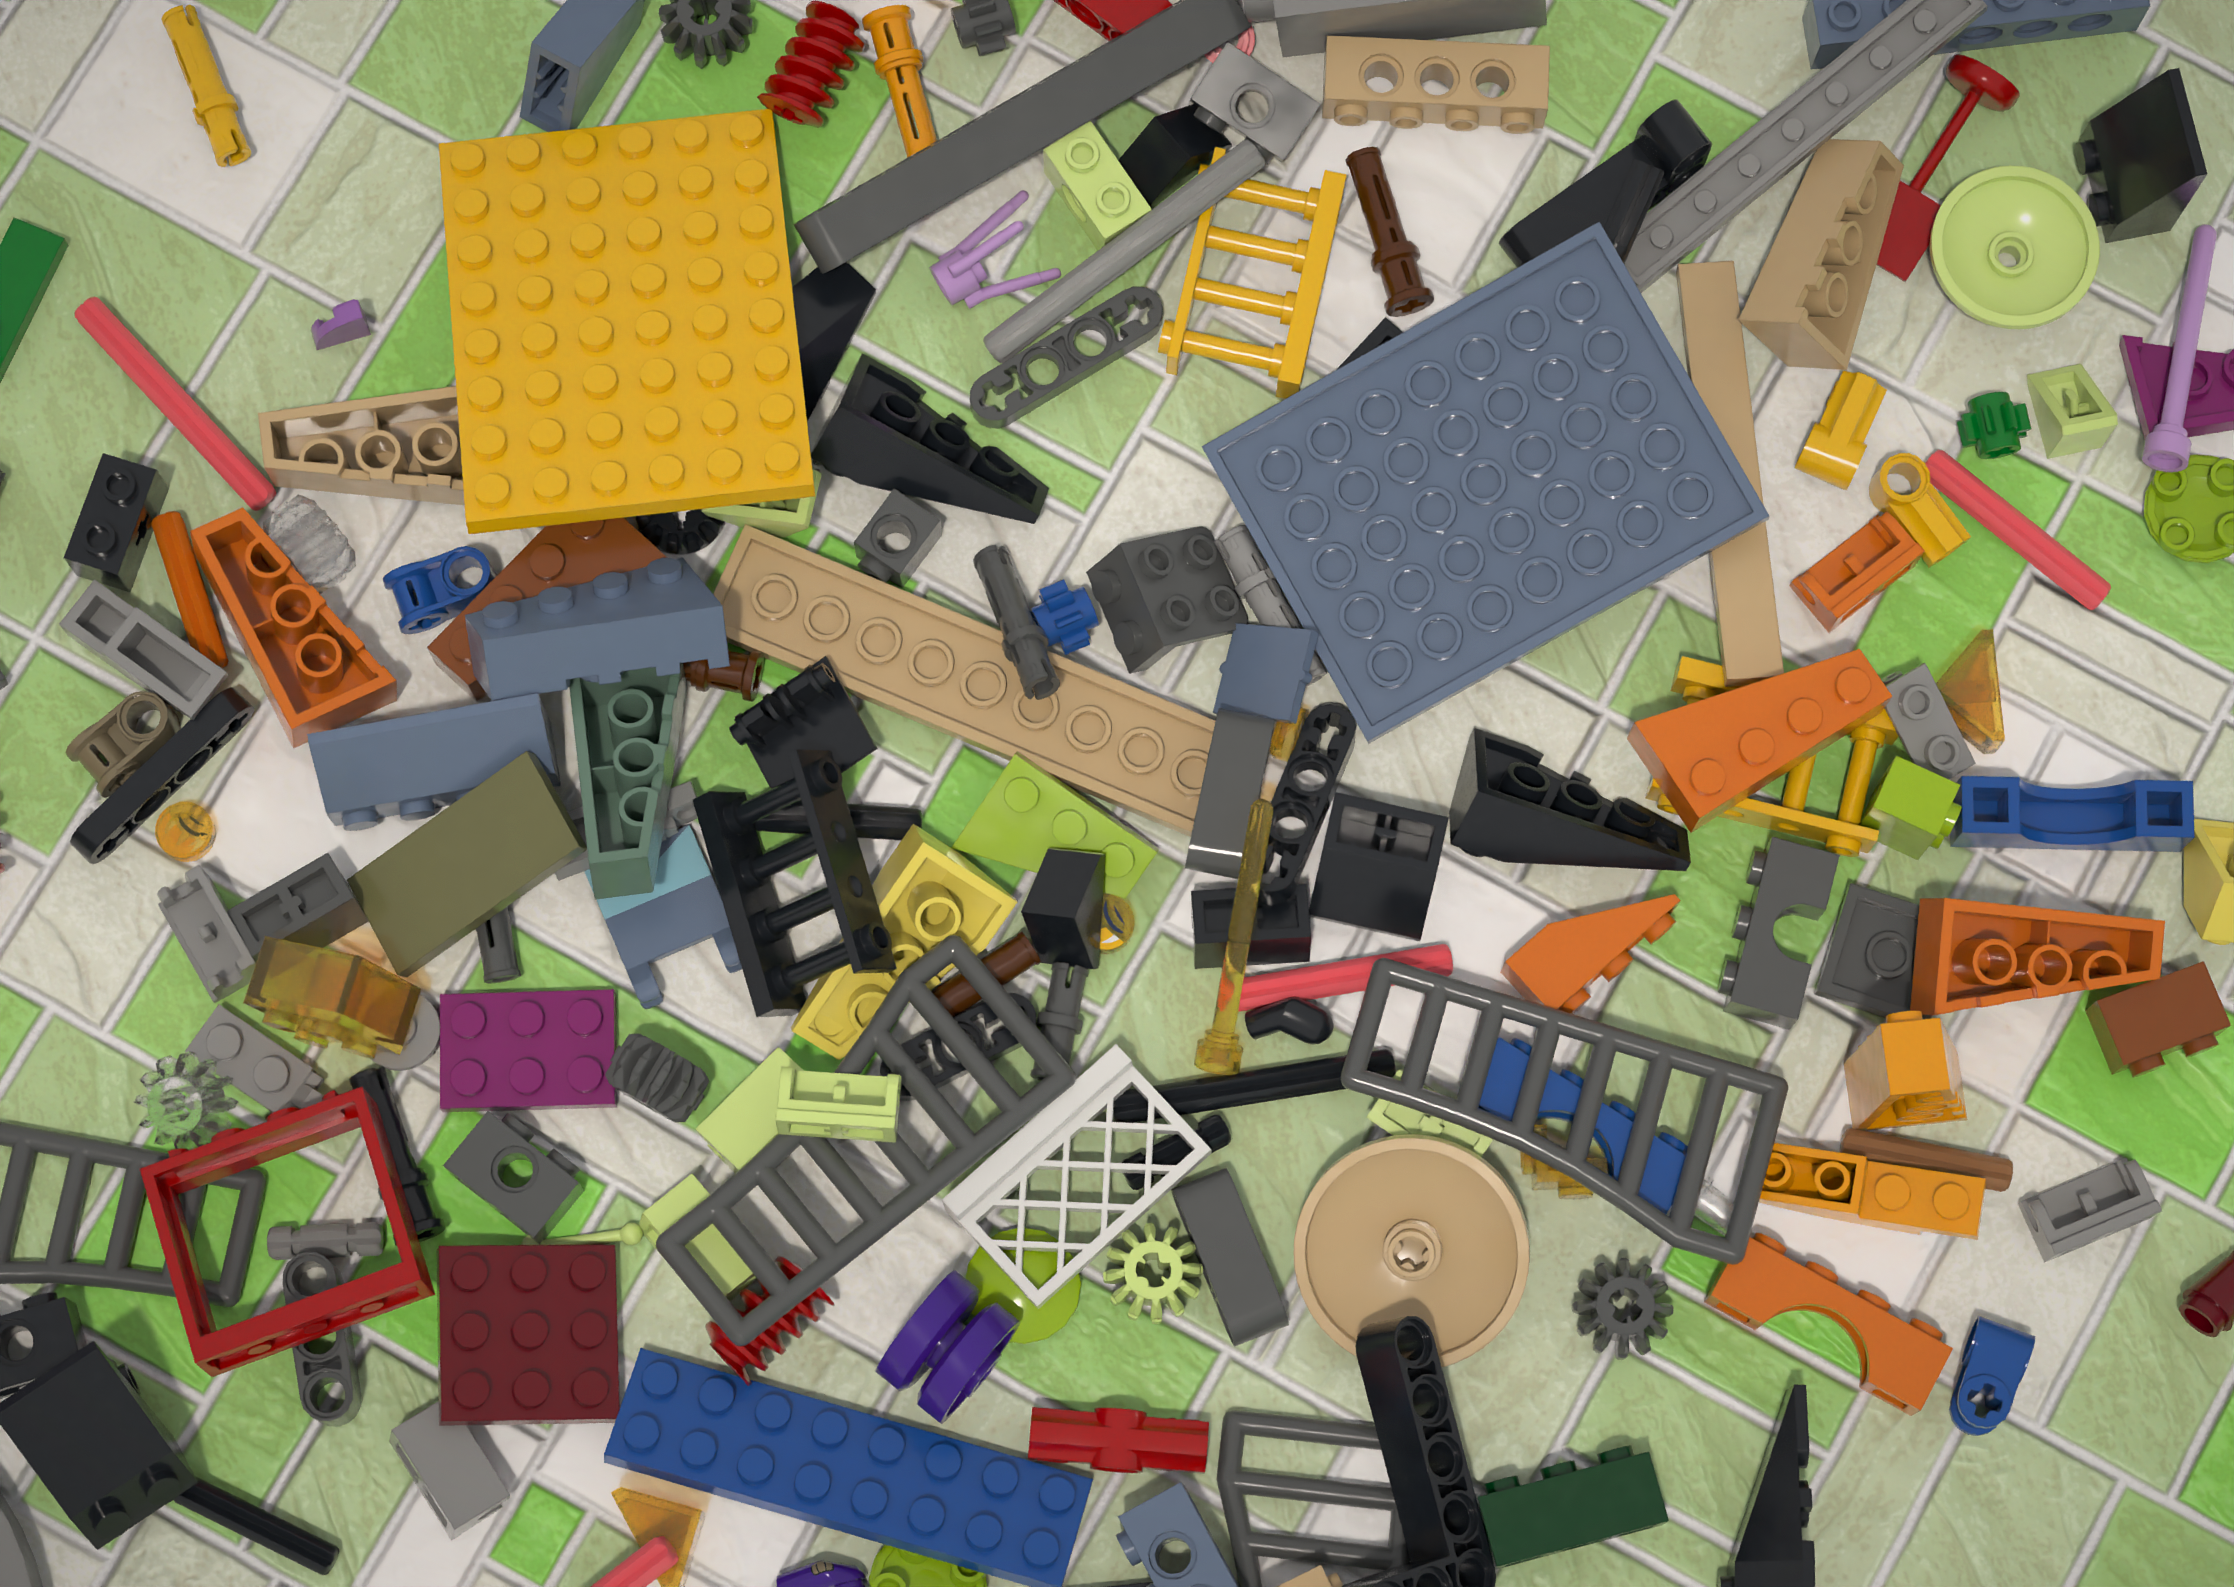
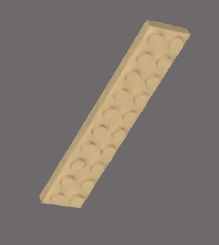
M745 524L713 593L723 605L728 643L749 652L753 650L761 651L764 654V658L799 673H802L808 665H813L826 656L829 658L845 690L849 694L1008 761L1018 751L1070 787L1191 837L1215 720L1048 650L1047 654L1060 680V686L1054 694L1047 698L1036 700L1034 695L1032 699H1028L1024 694L1016 667L1004 655L1001 645L1004 639L1000 630Z

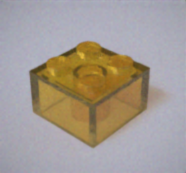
M265 936L243 1003L264 1013L262 1023L279 1030L295 1033L294 1039L325 1049L328 1048L330 1041L342 1043V1050L361 1057L374 1059L377 1050L397 1055L401 1054L421 988L361 956Z

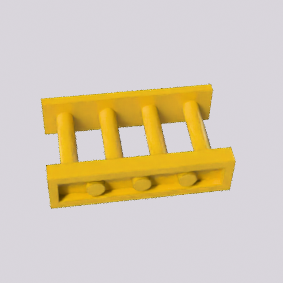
M1215 147L1211 165L1226 154V149ZM1200 164L1198 175L1210 165ZM1325 170L1321 189L1310 187L1309 192L1247 179L1224 196L1226 198L1304 214L1303 220L1313 222L1309 241L1298 239L1297 244L1211 226L1216 203L1199 215L1175 322L1165 320L1161 332L1158 353L1167 354V374L1177 375L1182 352L1268 370V376L1278 378L1276 397L1286 399L1300 391L1344 195L1346 174ZM1206 248L1292 266L1291 272L1301 273L1298 292L1287 291L1286 295L1283 296L1199 278ZM1194 300L1281 318L1280 324L1290 326L1286 345L1275 343L1274 348L1189 331L1188 325Z
M1682 656L1675 669L1670 691L1683 694L1682 699L1688 705L1743 686L1725 687L1721 665ZM1885 708L1882 713L1847 734L1850 735L1849 740L1854 743V748L1837 820L1804 812L1817 754L1789 771L1781 806L1747 797L1718 817L1826 843L1825 849L1841 856L1857 857L1860 852L1869 853L1878 840L1879 830L1860 826L1876 751L1879 748H1883L1884 744L1893 745L1899 737ZM1652 778L1647 788L1645 799L1657 801L1658 809L1678 815L1655 779Z

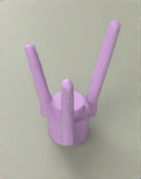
M1022 190L955 248L939 256V261L929 267L935 281L950 305L953 306L959 301L964 300L967 307L971 309L986 299L1058 279L1061 276V271L1058 268H1053L983 288L979 285V283L988 278L979 261L1021 232L1024 225L1021 221H1015L975 249L973 248L1029 198L1027 191Z

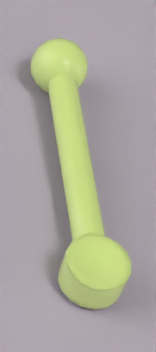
M630 1222L625 1224L621 1230L545 1239L540 1244L530 1236H526L521 1245H595L623 1241L627 1245H635L641 1241L643 1231L638 1224Z

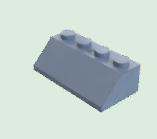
M538 693L307 734L326 814L334 826L343 825L344 830L358 831L378 825V818L400 815L401 820L405 821L431 817L435 814L434 808L452 805L526 751L536 754L554 787L561 786L551 721Z

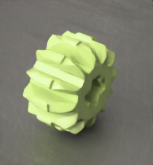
M1146 1223L1144 1226L1145 1242L1141 1244L1130 1230L1122 1233V1240L1130 1251L1129 1254L1118 1248H1109L1107 1258L1112 1263L1123 1268L1105 1271L1103 1273V1281L1108 1284L1124 1283V1286L1114 1291L1110 1296V1301L1116 1306L1132 1297L1134 1301L1129 1308V1319L1136 1321L1141 1314L1143 1305L1151 1306L1150 1318L1152 1324H1160L1162 1322L1161 1305L1165 1303L1176 1317L1184 1314V1307L1176 1296L1177 1293L1188 1299H1197L1199 1289L1183 1279L1201 1276L1203 1274V1266L1198 1263L1182 1264L1184 1260L1192 1256L1196 1247L1190 1241L1184 1243L1176 1250L1173 1249L1172 1246L1176 1241L1178 1229L1172 1226L1169 1227L1163 1242L1155 1241V1226L1153 1223ZM1157 1260L1160 1270L1169 1271V1279L1162 1276L1159 1287H1149L1147 1278L1137 1277L1136 1274L1138 1268L1145 1271L1146 1261Z

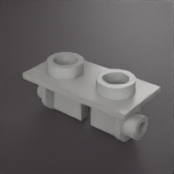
M1922 663L1904 675L1901 671H1896L1881 679L1892 695L1885 710L1912 763L1947 779L1953 778L1976 764L1926 663Z

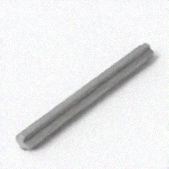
M1242 141L987 334L983 339L987 350L1000 363L1013 357L1258 172L1265 165L1264 157L1251 141Z

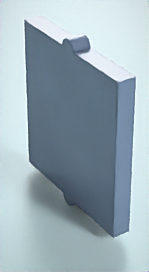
M1236 623V630L1232 633L1226 661L1219 668L1222 677L1213 713L1217 715L1218 709L1222 708L1275 719V722L1296 724L1306 684L1312 680V674L1309 671L1319 633L1311 629Z

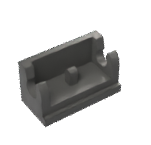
M329 853L324 854L227 911L251 956L268 979L369 922Z

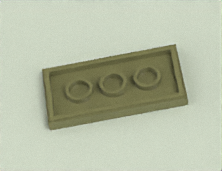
M526 751L348 878L347 882L396 974L407 978L585 852L587 846L536 754Z

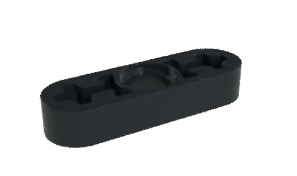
M1009 993L1036 1025V1012L1031 1002L1020 994ZM986 1002L954 1017L962 1029L974 1039L975 1044L990 1062L1022 1047L1011 1032L1004 1028L991 1034V1040L997 1046L989 1050L985 1049L982 1032L973 1022L983 1018L985 1028L988 1029L1001 1021ZM930 1029L900 1045L914 1062L918 1064L927 1059L926 1053L921 1048L932 1044L934 1058L945 1072L934 1076L932 1065L921 1070L938 1089L969 1072L961 1063L952 1062L944 1056L942 1052L943 1041L933 1029ZM882 1060L880 1075L888 1076V1074H894ZM901 1083L900 1100H915Z

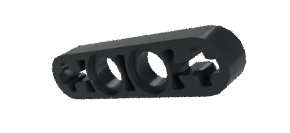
M230 687L217 694L202 708L194 720L190 719L83 821L72 835L71 845L90 864L99 863L107 858L247 724L254 713V707L235 688Z
M1330 704L1319 706L1311 711L1306 718L1246 859L1244 869L1246 891L1253 900L1261 904H1280L1289 899L1295 891L1353 752L1356 734L1355 721L1348 710L1340 706ZM1329 726L1339 729V735H1334L1331 738L1327 748V756L1319 752L1321 733H1326ZM1315 770L1321 773L1327 782L1319 790L1305 791L1296 785L1294 779L1302 771ZM1295 817L1303 821L1307 830L1298 838L1289 839L1280 836L1275 831L1274 826L1282 818ZM1275 852L1282 856L1280 860V877H1274L1271 884L1261 881V874H1267L1270 870Z

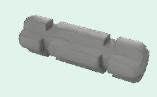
M376 1222L357 1223L356 1228H350L348 1224L301 1225L300 1230H295L292 1226H277L270 1228L267 1235L268 1254L275 1260L292 1259L296 1254L304 1252H316L326 1258L350 1257L351 1252H357L359 1256H378L382 1254L384 1247L383 1228Z

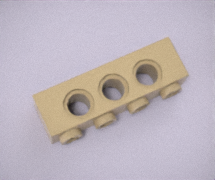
M1327 35L1324 54L1322 118L1334 119L1337 124L1344 126H1360L1369 120L1390 121V125L1402 129L1417 128L1422 126L1423 123L1445 124L1446 128L1454 131H1471L1478 128V126H1499L1501 130L1507 133H1529L1534 128H1543L1548 111L1550 46ZM1382 77L1390 81L1394 88L1390 91L1379 93L1371 90L1366 82L1371 78ZM1428 80H1439L1448 87L1449 91L1442 95H1432L1426 92L1421 85ZM1492 82L1499 85L1503 89L1504 94L1496 98L1486 97L1479 92L1477 86L1482 83Z

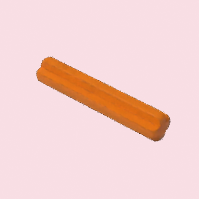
M178 511L158 515L152 519L151 525L189 644L223 669L228 665L229 660L184 520Z

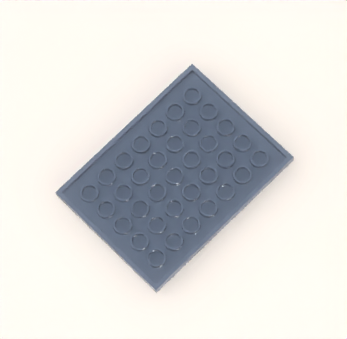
M1600 222L1202 446L1304 629H1311L1319 633L1315 649L1368 744L1769 520L1768 512Z

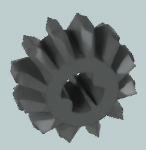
M669 0L671 4L661 5L659 8L660 20L666 24L661 29L663 41L667 44L675 43L674 53L680 61L694 53L695 64L700 69L707 63V57L715 55L716 61L720 65L725 66L728 61L726 49L743 53L745 41L742 36L752 34L754 29L752 18L747 16L752 10L750 0ZM704 15V25L697 24V19ZM709 15L716 16V21L708 24Z
M629 1034L622 1046L619 1045L610 1059L612 1063L605 1074L609 1084L675 1123L686 1122L693 1110L696 1111L705 1096L703 1092L709 1083L706 1073L701 1068L660 1043L641 1034Z
M1621 1258L1617 1262L1616 1278L1605 1263L1598 1264L1594 1271L1599 1284L1583 1278L1577 1286L1581 1293L1592 1300H1579L1572 1304L1573 1313L1591 1316L1590 1320L1583 1322L1577 1328L1579 1336H1586L1596 1329L1601 1336L1594 1343L1593 1350L1600 1354L1608 1346L1610 1340L1615 1341L1614 1353L1618 1360L1627 1358L1629 1340H1631L1636 1351L1641 1355L1651 1351L1650 1342L1646 1334L1662 1340L1668 1333L1665 1326L1654 1318L1670 1317L1673 1314L1672 1305L1655 1303L1654 1300L1668 1290L1666 1282H1658L1649 1288L1644 1282L1651 1275L1652 1267L1647 1264L1642 1266L1635 1278L1630 1277L1631 1265L1627 1258ZM1613 1296L1615 1302H1618L1622 1296L1632 1300L1633 1302L1629 1310L1636 1316L1635 1321L1632 1322L1630 1316H1627L1622 1322L1614 1319L1612 1316L1615 1312V1307L1609 1302L1610 1297Z

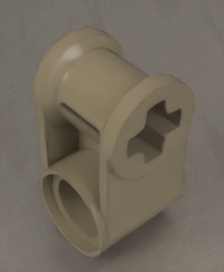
M147 691L134 692L125 697L120 704L101 720L86 728L73 739L66 749V755L72 762L79 761L98 783L96 787L97 792L102 797L107 798L180 730L179 718L175 711L156 694ZM150 710L160 711L159 725L155 730L147 734L137 733L138 719L142 714ZM100 752L109 761V766L99 757Z

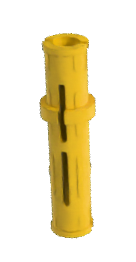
M183 5L176 6L166 11L162 15L161 20L171 39L183 75L193 96L196 108H193L192 112L197 124L204 126L218 166L226 167L228 164L226 157L229 160V165L235 166L247 160L251 155V150L247 145L235 114L239 109L234 96L228 94L223 85L216 62L202 31L195 7L187 5L185 7L187 15H185Z

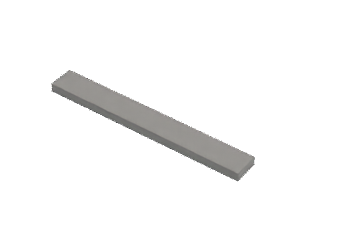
M1906 0L1651 209L1645 216L1624 264L1633 281L1639 284L1638 289L1640 293L1655 283L1987 11L1986 3L1983 0Z

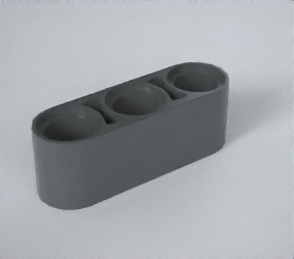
M1222 708L1218 709L1185 869L1242 880L1275 719Z
M1227 1168L1171 1189L1177 1210L1189 1240L1196 1247V1257L1199 1264L1203 1266L1204 1277L1233 1346H1238L1288 1326L1289 1321L1282 1300Z
M304 1252L294 1256L287 1263L283 1271L282 1283L286 1305L309 1297L302 1295L299 1288L300 1279L307 1270L314 1267L325 1269L327 1283L321 1292L344 1284L340 1270L329 1259L316 1252ZM351 1326L336 1331L335 1344L326 1353H311L308 1342L293 1347L299 1395L303 1409L312 1418L327 1426L340 1427L349 1423L357 1416L361 1407L362 1397ZM329 1383H341L345 1390V1400L342 1406L331 1413L321 1412L317 1404V1396L320 1390Z

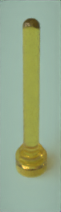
M1265 799L1254 801L1250 808L1212 1029H1207L1204 1038L1197 1041L1194 1066L1215 1074L1233 1075L1240 1071L1243 1047L1238 1045L1239 1035L1234 1032L1274 812L1272 804Z

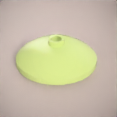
M2009 165L1978 172L1965 179L1951 191L1939 208L1933 222L1930 235V257L1934 273L1943 291L1966 314L1985 324L1999 328L2031 329L2049 324L2061 318L2081 301L2091 286L2097 272L2100 257V241L2097 226L2089 208L2069 185L2042 170ZM2002 253L2011 254L2015 258L2017 265L2013 267L2004 266L1999 261L1998 255Z

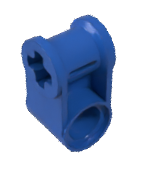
M464 546L424 561L398 567L383 577L385 589L393 592L402 619L398 622L400 632L403 634H416L435 628L445 621L457 617L497 576V573L481 551L473 547ZM472 567L482 569L483 574L477 585L468 589L457 587V579L462 571ZM414 590H415V593H416V596H417V599H418V602H419V605H418V606H417L415 597H414V595H413V591H414Z
M1981 1316L1977 1317L1963 1352L1962 1367L1950 1400L1949 1413L1951 1420L1959 1430L1967 1435H1985L2006 1419L2011 1410L2018 1385L2028 1366L2034 1348L2035 1336ZM1978 1393L1986 1396L1985 1406L1991 1409L1982 1418L1974 1414L1976 1405L1967 1401L1972 1400Z

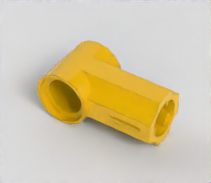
M1843 371L1839 380L1835 383L1820 422L1814 423L1794 468L1846 491L1867 447V444L1864 443L1887 389L1883 388L1876 379L1863 373Z
M1910 453L1893 455L1888 458L1872 477L1869 484V497L1873 505L1880 512L1891 514L1916 543H1919L1925 550L1921 558L1929 568L1950 555L1971 538L1970 534L1931 484L1930 472L1926 464L1918 456ZM1899 474L1904 476L1911 485V494L1900 495L1895 493L1888 484L1887 475Z

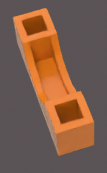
M1755 1233L1753 1238H1749L1745 1257L1740 1263L1732 1265L1724 1262L1704 1303L1753 1330L1758 1329L1769 1319L1786 1312L1809 1311L1823 1315L1837 1323L1847 1333L1856 1348L1860 1363L1859 1388L1910 1416L1921 1411L1953 1350L1952 1347L1941 1342L1943 1334L1938 1329L1915 1318H1912L1909 1324L1888 1313L1891 1305L1882 1298L1865 1290H1859L1857 1295L1836 1284L1839 1277L1835 1273L1811 1261H1807L1805 1267L1784 1256L1787 1250L1785 1246L1761 1233Z

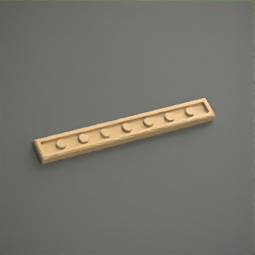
M1734 261L1678 264L1676 276L1688 376L1763 504L1742 324L1739 321L1740 307ZM1765 521L1709 553L1725 687L1746 686L1784 673Z

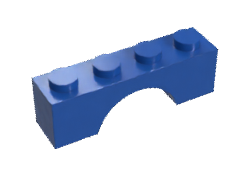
M1961 776L1956 782L1960 784V787L1953 802L1961 805L1962 809L1950 833V847L2180 852L2195 838L2193 781L2133 780L2114 786L2084 789L2042 787L2029 784L2020 777Z
M1500 1037L1498 1038L1479 1109L1512 1121L1532 1046L1517 1038H1513L1510 1043ZM1550 1069L1536 1120L1556 1119L1572 1124L1584 1079L1565 1069H1562L1560 1074ZM1611 1101L1609 1106L1602 1102L1593 1140L1597 1143L1604 1156L1608 1175L1618 1181L1636 1113L1616 1101ZM1661 1132L1659 1137L1654 1135L1638 1195L1667 1214L1674 1201L1688 1146L1672 1135Z

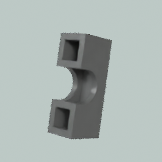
M1776 837L1771 838L1764 852L1754 851L1746 877V883L1755 886L1750 907L1740 905L1732 931V938L1741 940L1736 961L1726 959L1718 985V993L1727 995L1723 1012L1789 1030L1797 1022L1812 964L1791 959L1779 950L1773 936L1774 923L1778 919L1789 915L1819 920L1827 908L1840 855Z

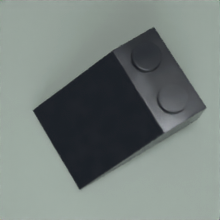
M2179 68L2167 70L2090 120L2079 142L2075 145V157L2079 172L2082 175L2088 174L2093 193L2089 195V210L2096 226H2101L2105 243L2171 231L2207 176L2205 162Z
M92 1341L0 1402V1425L69 1519L97 1550L198 1483L174 1436L95 1341Z

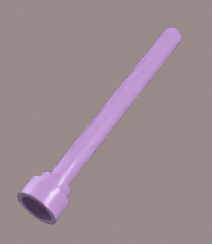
M2207 224L2199 226L2194 232L2161 422L2153 428V432L2146 436L2143 451V462L2150 468L2163 472L2182 471L2187 468L2192 443L2187 437L2188 432L2183 428L2217 237L2216 230Z

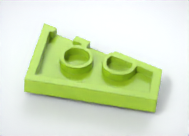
M1018 751L1014 754L951 847L1038 873L1049 848L1105 854L1103 893L1126 899L1159 851V848Z

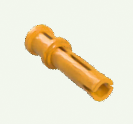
M892 5L868 13L862 18V24L865 31L871 32L878 58L874 62L875 72L881 79L887 81L897 124L908 158L936 142L937 139L918 73L923 63L922 52L914 48L908 21L911 19L910 8L906 5ZM909 101H910V104H911V107H912L913 115H914L915 122H916V126H917V129H918L919 138H918V135H917L916 127H915L914 120H913V116H912V113H911Z

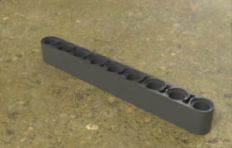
M1180 0L796 222L794 226L820 272L824 274L1250 28L1251 25L1237 0Z

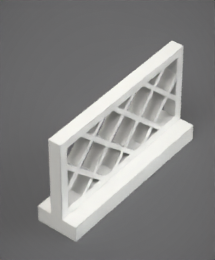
M1115 1044L1077 1078L1072 1087L1040 1111L946 1195L942 1202L946 1212L952 1219L967 1231L1033 1305L1039 1309L1212 1153V1150L1132 1065V1060ZM1133 1085L1148 1101L1147 1123L1113 1122L1114 1101ZM1107 1108L1106 1122L1093 1121ZM1155 1110L1168 1124H1154ZM1081 1131H1105L1104 1162L1070 1161L1071 1140ZM1113 1132L1147 1133L1145 1164L1111 1163ZM1154 1133L1179 1134L1193 1149L1177 1165L1152 1164ZM1063 1148V1161L1049 1160ZM1038 1169L1062 1170L1061 1201L1026 1200L1028 1178ZM1069 1171L1103 1172L1102 1203L1068 1202ZM1111 1172L1145 1174L1144 1195L1134 1204L1109 1203ZM1152 1174H1165V1176L1151 1188ZM1020 1186L1019 1200L1006 1199ZM995 1208L1018 1209L1017 1241L992 1240L978 1223ZM1026 1210L1060 1211L1058 1242L1024 1241ZM1067 1211L1101 1213L1100 1235L1090 1244L1066 1243ZM1121 1213L1122 1215L1108 1227V1214ZM1002 1250H1016V1264ZM1024 1250L1058 1252L1057 1273L1039 1290L1022 1273ZM1065 1252L1079 1253L1064 1266Z

